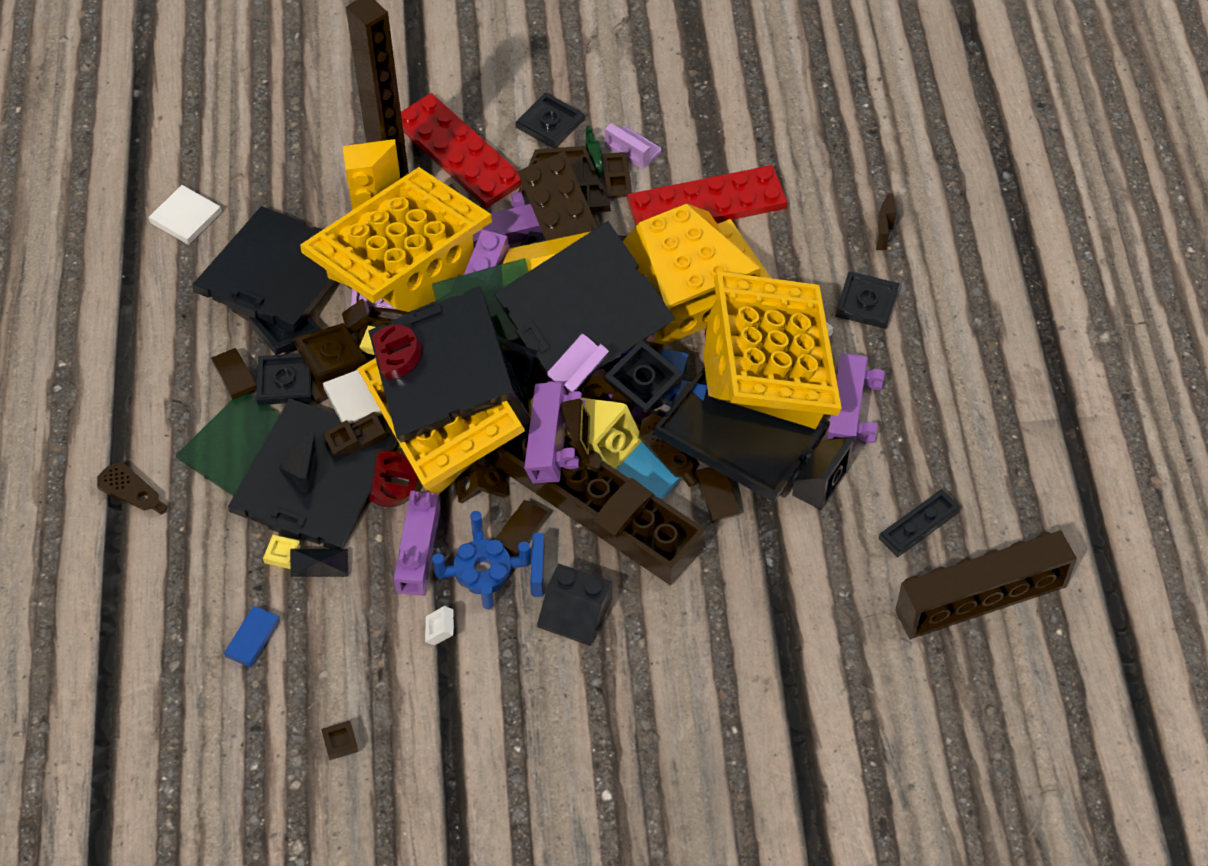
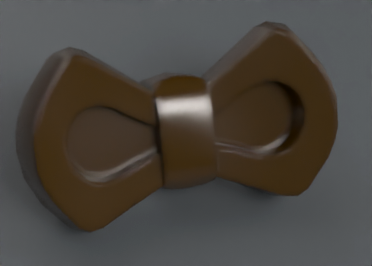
M591 450L589 451L588 459L582 460L578 454L580 458L579 468L567 469L561 467L562 474L571 479L580 470L588 469L599 472L602 466V458L599 453Z

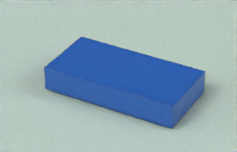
M534 533L532 535L530 585L533 597H543L544 533Z
M253 606L225 650V657L251 668L280 622L279 616Z

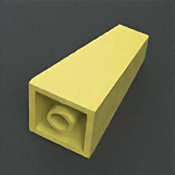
M532 398V400H531V413H532L533 398ZM581 398V400H585V407L590 415L589 451H596L604 462L617 469L642 442L638 438L639 430L627 405ZM566 425V433H565V436H567L568 438L571 439L570 434H569V431H568V428H567V425Z

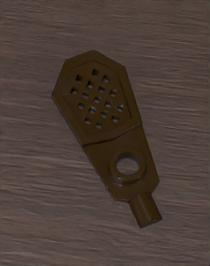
M653 413L642 419L638 436L642 443L675 477L683 478L689 487L698 483V480L691 472L694 465L688 455L653 435L655 426L663 417ZM674 459H681L683 464H676Z
M122 461L107 466L97 476V488L121 501L123 500L144 511L152 508L161 515L168 508L167 505L159 501V494ZM141 496H148L144 501L139 500Z

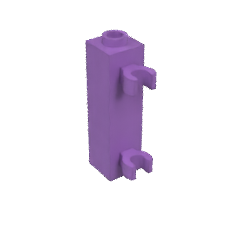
M521 192L511 194V209L490 213L492 222L483 228V230L507 236L509 245L522 242L530 231L542 233L531 204L525 205ZM481 230L473 235L474 248L478 241Z
M841 353L837 385L842 409L838 416L831 415L827 440L850 438L853 440V452L855 439H860L866 443L875 442L877 424L872 422L861 424L858 423L863 385L874 390H882L885 371L880 369L866 370L867 357Z
M551 381L535 384L525 460V470L532 483L560 482L561 467L567 469L579 468L580 458L575 456V448L564 449L566 422L561 409V403L581 399L582 393L571 392L568 394L562 382Z
M410 491L394 575L396 593L425 596L440 514L438 493Z

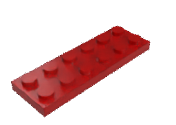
M430 93L401 111L404 133L484 208H489L522 186L517 173L518 170L434 94Z
M773 165L627 194V202L635 226L641 221L684 204L709 211L716 223L787 209V200Z

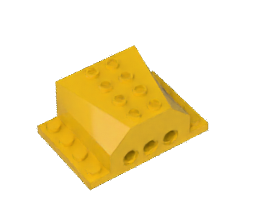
M418 167L300 244L301 252L326 269L329 279L351 287L373 304L381 299L395 309L410 312L440 300L451 292L458 275H464L474 251L473 235L490 224L492 216L477 204Z
M684 204L639 222L622 241L639 265V269H637L641 276L646 275L675 318L674 322L655 334L653 343L663 344V346L706 328L708 316L716 300L714 276L717 271L771 278L731 219L717 224L709 211L689 204Z
M717 271L714 276L716 300L708 316L703 352L708 396L813 429L817 428L824 414L838 416L842 407L820 285Z
M374 358L357 370L396 437L376 358ZM507 401L465 418L458 416L453 418L454 422L402 443L399 442L426 491L429 490L430 493L440 494L476 460L525 431Z

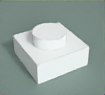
M443 606L426 616V643L436 645L453 636V609Z

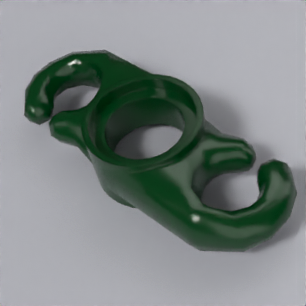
M587 126L586 150L594 165L598 179H600L603 175L601 146L599 140H595L592 133L593 128Z

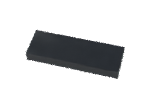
M941 489L881 532L879 540L898 558L960 513L961 507Z

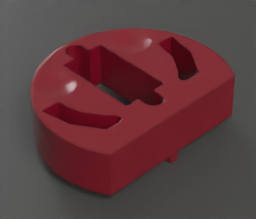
M390 325L382 328L372 336L380 370L386 379H396L408 374L419 362L422 353L421 343L410 328L404 325ZM408 344H411V346H408L391 354L392 351L404 347Z
M392 451L378 452L375 458L369 500L382 507L400 506L409 500L410 491H414L417 484V474L405 456ZM386 475L409 480V486L385 482L384 477Z

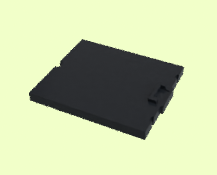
M261 206L192 284L193 292L207 298L212 297V300L225 304L229 309L251 318H260L272 324L278 323V326L295 332L335 282L328 278L326 269L301 252L300 244L323 229L315 226L312 229L307 227L305 222Z
M609 221L494 294L504 311L508 310L509 313L507 315L516 327V334L523 344L537 351L535 360L539 361L546 373L581 334L587 336L597 346L602 344L609 351L608 355L594 370L596 371L631 350L641 340H646L675 321L674 316L646 275L641 276L637 271L639 265Z
M481 286L465 291L461 296L455 295L443 301L437 300L408 312V315L391 321L389 325L383 324L368 330L395 434L400 443L454 422L453 418L458 416L465 418L516 397ZM404 325L410 328L419 339L422 347L421 357L414 369L408 374L396 379H386L380 370L372 336L384 327ZM408 344V345H406V346H404V347H401V348H399V349H396V350L392 351L391 354L394 353V352H396V351H399V350H401V349H403V348H406V347H408V346H411V344Z
M704 366L691 383L688 382L673 400L671 408L655 426L653 435L768 500L775 502L793 477L795 471L799 468L800 463L804 462L809 451L814 448L822 437L828 423L820 420L817 428L813 429L708 396V388L703 401L693 392V389L697 383L707 385Z
M289 398L229 503V512L244 518L249 516L252 521L266 525L270 530L297 540L302 538L318 545L323 543V546L329 549H344L369 501L377 453L382 451L395 452L399 442L395 435L386 432L388 438L352 453L334 456L323 432L341 423L338 415ZM310 431L315 432L316 452L308 494L301 493L279 467Z

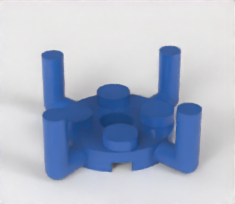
M474 511L470 515L473 541L462 544L458 548L454 565L445 566L444 556L440 553L434 554L432 561L434 574L437 578L455 576L461 586L463 585L474 594H481L482 606L484 609L489 610L494 605L493 592L498 591L502 584L509 579L511 569L530 565V545L527 542L519 543V556L510 557L500 541L484 539L482 515L479 511ZM485 562L490 565V568L486 571H478L475 569V566Z

